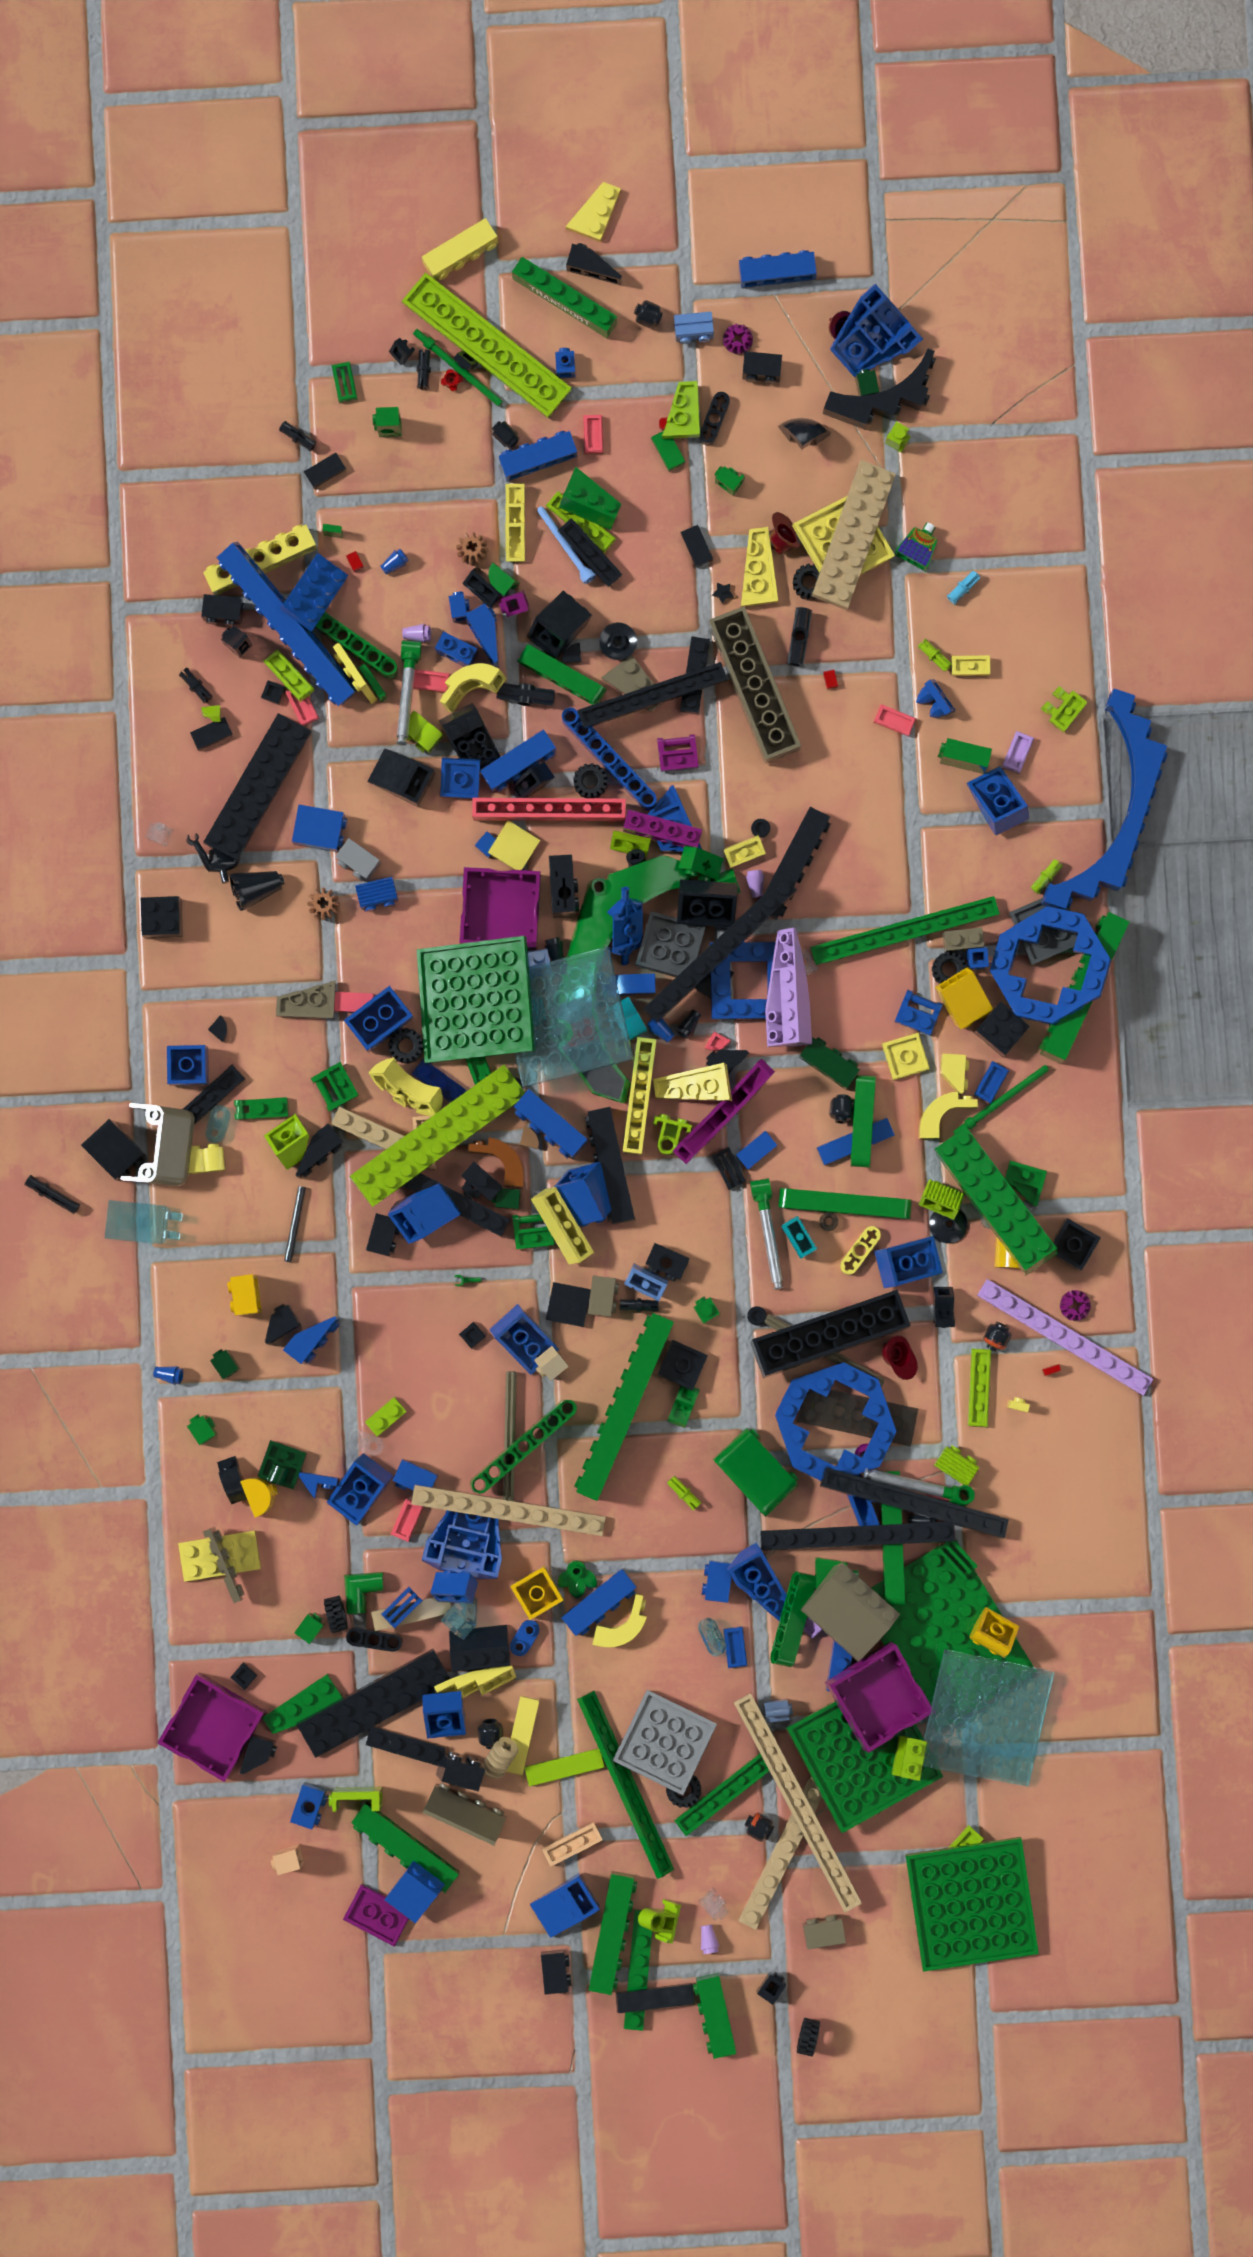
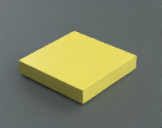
M508 820L488 853L512 869L522 870L540 840Z
M919 1033L882 1043L892 1080L930 1069Z

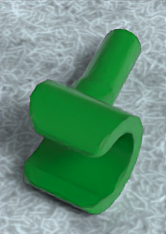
M454 1276L455 1278L460 1277L462 1279V1282L454 1284L455 1286H463L465 1283L481 1282V1277Z

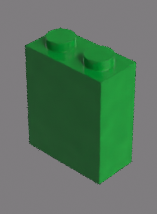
M947 738L946 742L940 746L938 757L941 758L940 764L984 774L989 765L992 749Z

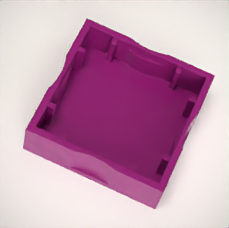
M464 867L463 911L459 943L526 936L527 950H537L541 872L527 870L498 871L490 868Z
M892 1642L887 1643L825 1682L862 1749L868 1753L892 1739L899 1731L913 1726L934 1712L922 1689L914 1681L910 1668L900 1650Z
M198 1673L183 1696L177 1712L170 1719L157 1743L178 1756L193 1761L204 1771L225 1782L266 1711L203 1674Z

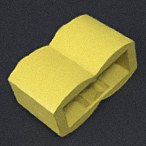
M219 1144L207 1145L208 1148L200 1149V1146H191L188 1174L226 1171L224 1148L219 1147Z

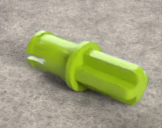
M924 639L923 643L921 642L918 645V648L929 657V661H933L942 671L945 672L951 667V662L940 653L941 650H937L927 639Z
M1053 859L1045 871L1040 872L1041 875L1031 886L1035 893L1040 894L1046 885L1053 881L1052 878L1058 871L1063 868L1061 863L1058 865L1059 861Z
M673 1476L667 1484L679 1496L678 1498L682 1499L692 1511L701 1504V1501L690 1491V1488H687L676 1476Z

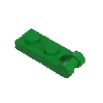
M287 1097L234 1100V1107H236L235 1120L289 1117ZM244 1106H249V1113H244Z

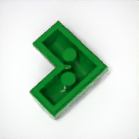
M383 1572L344 1575L347 1614L366 1613L365 1593L384 1592Z

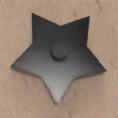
M717 583V590L712 596L719 598L722 604L726 599L734 598L730 592L731 583L724 586Z

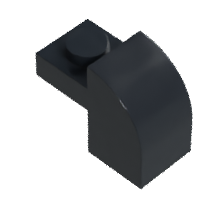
M933 1287V1322L935 1327H955L953 1287Z
M236 1456L217 1462L219 1477L230 1503L235 1504L247 1499L240 1482L244 1478L241 1475Z

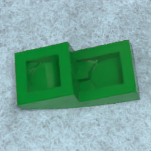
M680 1386L667 1421L685 1428L700 1389L694 1387L693 1391H690Z

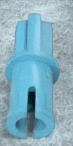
M972 571L962 582L959 581L957 583L958 586L947 595L948 600L955 605L966 593L968 594L969 590L980 580L978 573Z

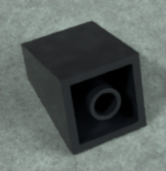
M563 590L535 617L526 637L550 657L557 659L586 627L592 614Z
M108 1119L81 1144L116 1181H119L121 1176H129V1171L134 1166L137 1168L145 1161L143 1158L146 1154L111 1119Z

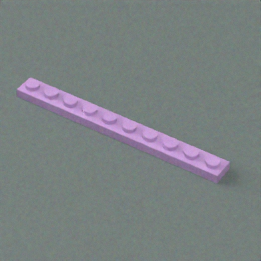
M986 1279L977 1294L981 1299L1140 1395L1144 1396L1153 1380L1151 1377L990 1280Z

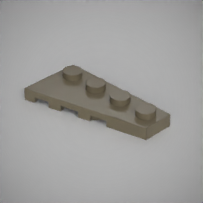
M213 1527L203 1531L205 1538L209 1537L211 1540L209 1547L212 1554L219 1558L217 1559V1566L221 1574L226 1576L224 1582L233 1603L243 1600L242 1596L245 1593L242 1585L237 1584L235 1579L237 1572L234 1566L229 1564L228 1559H230L227 1548L222 1546L221 1541H223L220 1530H216Z

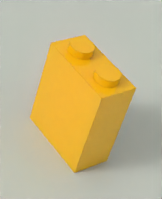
M968 967L935 987L954 1024L960 1029L970 1027L974 1021L986 1017L993 1010L974 972Z

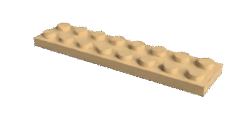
M860 460L812 592V597L842 609H848L893 484L895 473Z

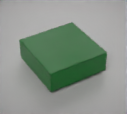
M323 524L322 528L324 536L343 538L344 531L339 525Z

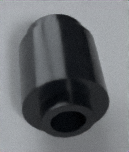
M499 421L492 428L494 431L492 435L504 447L511 449L520 440L517 436L518 433L506 421L502 423Z

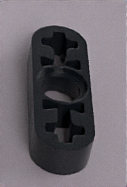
M717 392L708 409L699 437L700 442L704 445H712L716 441L730 403V398L725 392ZM723 397L726 403H722L720 410H718L717 399L720 400ZM717 414L720 417L719 422H710V415ZM709 427H711V436L713 438L706 440L703 434H707Z

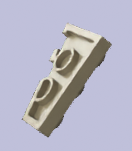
M330 981L329 983L278 996L276 1016L334 1019L336 981Z

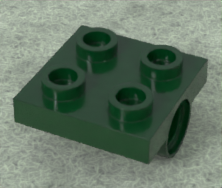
M270 1440L257 1477L294 1490L307 1453Z

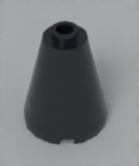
M277 871L233 873L229 877L233 896L239 900L236 901V905L240 911L246 910L280 891L282 885H284L283 876L278 874Z

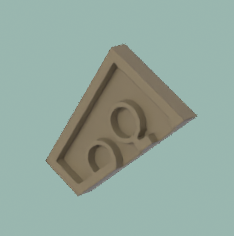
M632 655L601 677L606 683L608 682L624 694L653 685V682ZM661 704L646 708V710L651 713Z

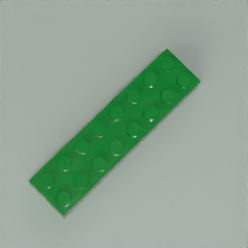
M1108 912L1105 916L1102 915L1098 919L1095 926L1098 930L1095 934L1112 961L1130 921ZM1082 954L1079 963L1082 964L1075 969L1071 977L1073 984H1070L1067 988L1081 991L1091 956ZM1093 1001L1084 1005L1082 1009L1072 1015L1069 1014L1062 1018L1055 1025H1049L1047 1031L1050 1033L1048 1037L1043 1038L1039 1049H1041L1040 1055L1059 1064L1066 1060Z
M967 1127L935 1148L937 1157L1025 1276L1058 1254L1057 1247Z

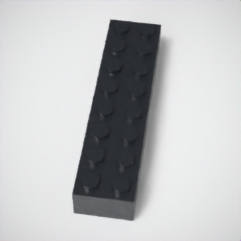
M897 1289L754 1338L750 1343L762 1377L766 1378L906 1330L911 1325Z

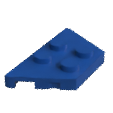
M674 785L670 786L669 790L647 814L692 826ZM657 841L661 852H683L684 848Z

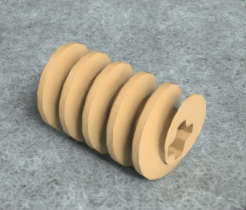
M501 1737L499 1741L495 1742L482 1763L486 1776L494 1779L503 1777L518 1753V1746L515 1741L508 1737Z

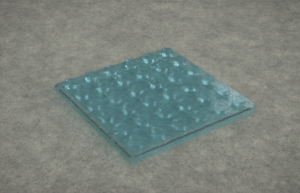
M609 947L529 967L535 1051L515 1054L522 1087L634 1060Z
M944 1649L931 1713L924 1736V1741H927L923 1766L1028 1787L1054 1672Z

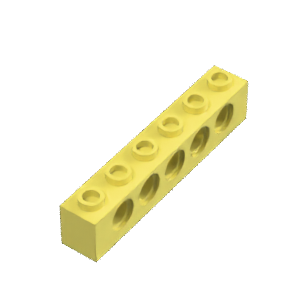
M301 524L292 528V531L286 534L283 532L276 535L275 539L269 542L268 540L260 542L258 547L254 549L248 548L245 550L254 561L257 556H264L262 562L255 563L265 574L317 550V546L307 525L303 526ZM291 540H298L297 546L292 547L289 545ZM279 547L282 549L281 552L277 555L273 554V549ZM216 564L208 566L203 573L212 593L220 595L237 587V585L231 580V575L227 578H221L224 570L220 565Z
M637 1037L623 1153L642 1155L656 1039Z

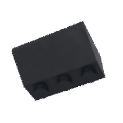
M507 1624L449 1631L452 1672L508 1666L511 1664Z

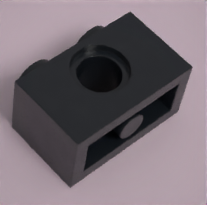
M654 1243L645 1265L648 1266L647 1270L656 1274L661 1271L666 1274L665 1278L675 1282L676 1279L681 1280L690 1258ZM664 1258L672 1260V1266L668 1269L663 1268L661 1265V1261Z

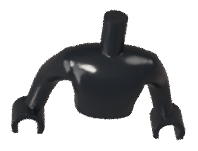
M195 833V840L193 841L188 834L186 842L191 846L194 845L205 869L208 872H219L222 884L228 883L227 871L236 868L240 858L238 861H235L214 849L209 850L208 858L198 841L199 835Z

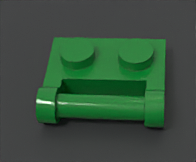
M341 1062L311 1078L313 1084H316L324 1098L329 1112L359 1096ZM323 1078H328L339 1100L333 1101L322 1081Z
M540 1214L519 1217L518 1215H512L516 1250L555 1245L554 1238L547 1226L520 1230L519 1224L542 1222L543 1219Z

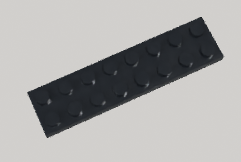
M279 713L277 714L203 841L205 845L235 861L239 860L310 737L311 730Z
M433 1648L299 1721L297 1727L314 1757L317 1758L370 1729V1727L421 1701L422 1695L434 1694L436 1692L434 1686L451 1678Z

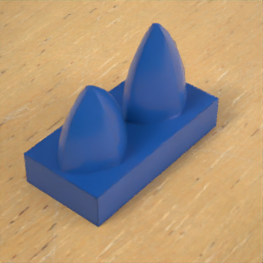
M930 679L924 683L925 686L919 692L916 703L925 704L935 700L936 702L930 710V717H943L955 711V708L935 679Z

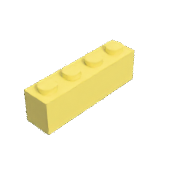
M485 218L423 255L422 262L433 279L443 280L451 271H457L466 262L478 259L484 251L493 250L497 246L496 244H498V237Z
M556 1187L544 1189L531 1198L569 1265L580 1263L594 1253Z

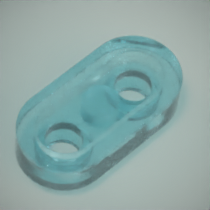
M223 1105L215 1106L210 1114L205 1134L212 1143L223 1141L227 1132L231 1113ZM219 1111H222L224 1114L222 1118L217 1117ZM213 1130H218L216 1137L212 1136Z
M705 1618L700 1621L698 1629L708 1652L716 1657L726 1651V1643L717 1623L712 1618Z

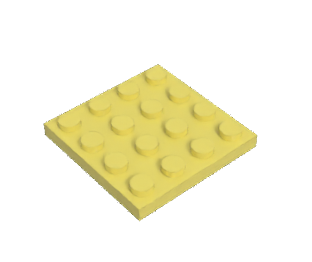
M847 496L792 525L819 573ZM878 526L860 575L895 556Z

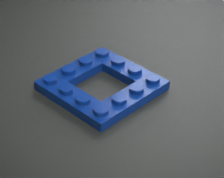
M743 942L710 973L711 1019H766L765 1008L767 999H731L730 962H766L768 995L776 942Z

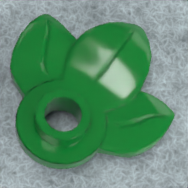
M574 1560L568 1564L567 1570L559 1575L558 1586L560 1588L568 1587L570 1594L575 1598H579L583 1595L586 1587L596 1588L597 1580L595 1574L586 1569L583 1562ZM579 1568L580 1572L574 1573L573 1570Z

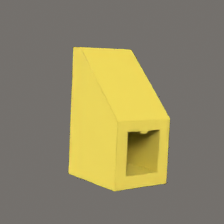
M943 1053L941 1055L940 1075L955 1092H958V1095H962L964 1090L968 1088V1079H965V1071L969 1070V1060H966V1055Z

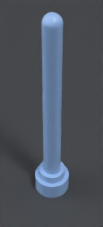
M538 507L539 515L580 571L581 581L584 584L591 582L596 577L594 571L589 569V567H585L576 552L557 532L559 528L544 507Z

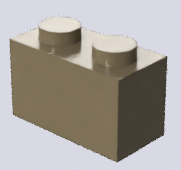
M982 927L945 931L942 934L944 953L984 948Z
M592 1277L588 1314L611 1317V1314L616 1312L617 1302H613L614 1294H618L619 1288L616 1278Z
M837 1914L825 1916L826 1919L818 1920L816 1917L806 1919V1922L803 1923L807 1950L846 1943L841 1916L837 1917Z

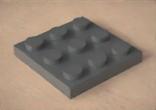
M1043 898L1009 912L1014 926L1045 908L1046 906L1041 905ZM1043 926L1038 944L1021 941L1031 965H1034L1074 948L1078 934Z
M651 911L635 966L677 977L698 957L706 926L677 924V918Z

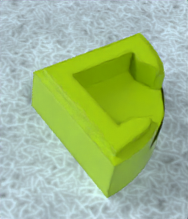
M220 705L201 707L203 717L210 718L213 722H221Z

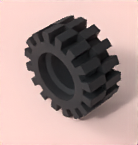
M809 563L806 566H800V569L796 570L792 584L797 596L800 595L802 599L815 600L816 598L811 596L814 588L808 589L802 583L805 576L812 575L816 580L819 576V571L815 564L810 565Z
M586 763L575 772L573 782L576 792L581 797L599 798L607 789L608 779L605 770L600 768L599 765H594V763L587 765ZM589 774L595 775L598 779V784L594 788H587L583 784L585 776Z
M948 951L940 954L935 959L931 971L936 982L941 984L950 978L942 972V966L947 962L955 964L957 968L956 974L967 968L966 961L962 959L960 954Z
M398 1029L399 1031L393 1033L388 1043L391 1055L401 1063L409 1064L417 1061L416 1059L421 1057V1053L424 1050L421 1036L413 1029ZM401 1040H412L414 1047L411 1052L403 1053L400 1051L399 1043Z
M340 1595L324 1599L326 1617L331 1633L348 1630L345 1609Z
M693 1775L689 1783L691 1793L686 1797H681L676 1792L666 1788L668 1799L673 1805H677L679 1808H688V1806H693L699 1800L701 1784L696 1776Z
M804 2018L799 2033L797 2053L813 2057L820 2030V2021Z

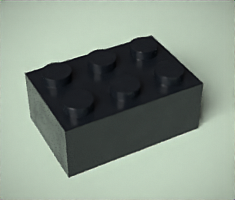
M680 879L677 924L730 927L735 922L737 883Z

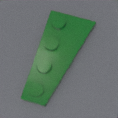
M327 1673L262 1717L272 1734L296 1726L299 1721L342 1699L343 1696Z

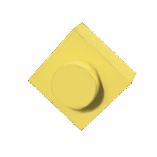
M1014 1397V1401H1008L1007 1408L1028 1412L1030 1405L1025 1404L1026 1400Z

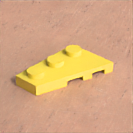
M603 182L565 228L601 242L621 188Z
M337 643L333 646L336 651L335 658L339 664L344 663L346 666L343 668L349 678H354L355 681L352 684L358 692L362 690L370 703H374L378 699L368 687V684L340 643Z

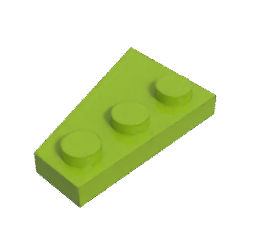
M697 381L678 382L662 439L700 437Z

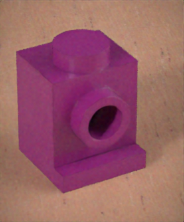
M524 590L502 597L501 603H499L502 613H506L507 617L530 609ZM512 600L517 601L518 605L516 607L511 605Z

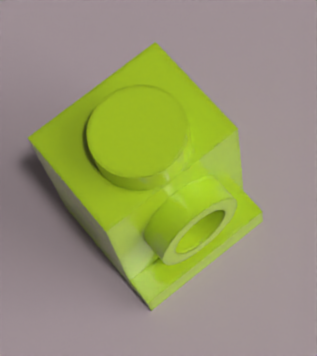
M896 421L886 438L885 444L902 453L911 438L908 435L909 428Z

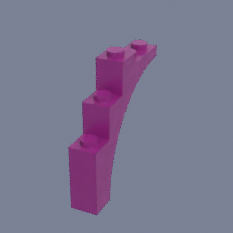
M761 1058L731 1090L732 1101H721L676 1146L673 1152L687 1164L755 1096L775 1071Z

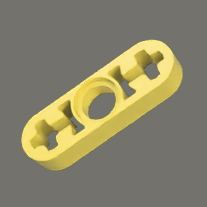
M874 1226L867 1227L840 1263V1269L844 1274L850 1275L855 1273L880 1239L881 1234L878 1228ZM874 1230L876 1232V1239L872 1238L868 1242L869 1244H871V1247L869 1248L866 1243L861 1242L860 1240L862 1238L866 1240L869 1236L867 1234V1231L871 1232ZM857 1245L865 1247L866 1252L863 1256L856 1255L855 1247ZM852 1253L860 1261L857 1263L855 1260L852 1264L854 1269L846 1271L844 1262L848 1263L851 1261L852 1257H849V1255Z

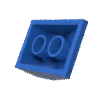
M484 603L465 614L466 621L491 664L499 669L495 624L497 621L496 614L491 606L488 608Z
M1001 766L967 782V786L982 815L995 835L1029 819L1028 805Z
M934 1236L874 1251L884 1288L899 1286L943 1273Z
M519 1304L513 1307L489 1329L494 1338L530 1375L538 1367L534 1361L551 1346L556 1351L560 1350Z
M362 1453L353 1462L326 1503L357 1526L394 1476L366 1454Z

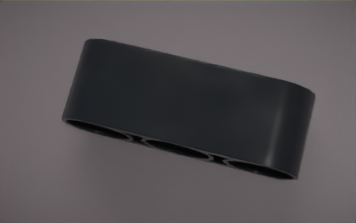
M353 1627L346 1634L347 1642L357 1647L395 1652L403 1644L402 1636L394 1632ZM353 1631L360 1634V1640L357 1642L353 1641L350 1637ZM370 1635H378L380 1638L379 1643L372 1644L369 1639ZM389 1638H397L399 1645L391 1647L389 1645Z

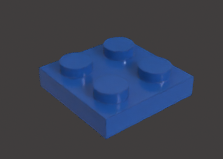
M442 757L440 796L479 798L480 760Z

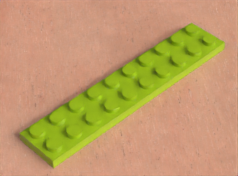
M426 272L402 300L406 307L459 349L466 352L478 364L546 418L553 414L572 391L569 385Z
M502 1065L349 1177L373 1208L515 1105L525 1094V1091L507 1067Z

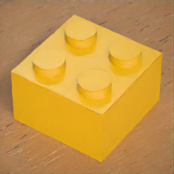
M249 1274L230 1277L227 1286L228 1292L232 1294L233 1301H230L231 1312H234L235 1316L262 1313L258 1276Z
M545 1565L510 1586L529 1620L564 1600Z

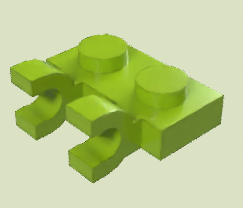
M1059 686L1052 695L1062 700L1063 703L1057 709L1047 701L1041 707V710L1052 716L1048 720L1061 732H1065L1087 704V701L1073 690L1068 694Z

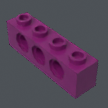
M628 810L623 827V832L682 848L684 846L698 847L702 835V829Z

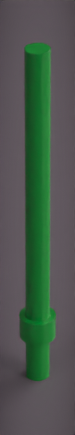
M418 328L413 332V335L423 343L426 349L432 350L495 405L499 407L503 403L498 396L471 373L462 369L458 362L436 345L435 340L427 337Z
M1043 1065L975 1116L964 1120V1124L955 1129L953 1134L955 1135L965 1127L972 1130L979 1121L1047 1073L1049 1068Z

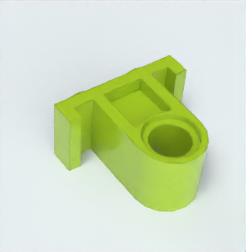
M664 1114L654 1117L653 1125L657 1126V1122L663 1123L658 1141V1149L661 1154L671 1155L674 1153L673 1150L678 1145L681 1129H687L686 1133L688 1134L691 1132L692 1125H689V1121L679 1118L678 1121L670 1120L671 1116ZM669 1140L672 1142L673 1147L671 1150H664L662 1143Z
M663 1899L664 1909L644 1908L638 1916L640 1926L659 1933L655 1934L656 1939L673 1944L681 1905L671 1900Z

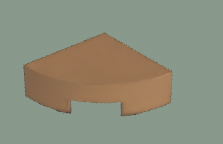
M524 1126L520 1145L539 1150L537 1135L533 1130Z

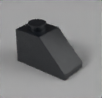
M234 625L231 629L227 628L222 634V643L239 658L253 645L249 637Z
M543 762L530 767L509 788L516 798H528L544 788L555 776L547 764Z
M719 1050L717 1053L713 1051L706 1057L708 1060L706 1066L726 1063L729 1074L749 1055V1052L747 1050Z
M281 1304L274 1309L275 1313L271 1315L265 1338L267 1345L302 1325L290 1305L285 1306Z
M253 1734L250 1738L240 1774H245L268 1762L270 1757L274 1758L277 1746H274L276 1741Z

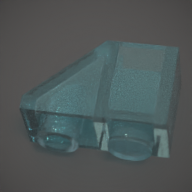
M475 1596L473 1603H455L441 1619L455 1635L463 1640L476 1626L478 1599Z

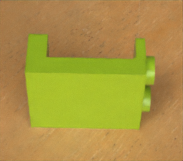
M898 1736L891 1775L920 1781L927 1741Z
M382 1786L336 1787L331 1792V1795H329V1807H332V1812H337L340 1808V1800L371 1799L372 1811H380L383 1806Z

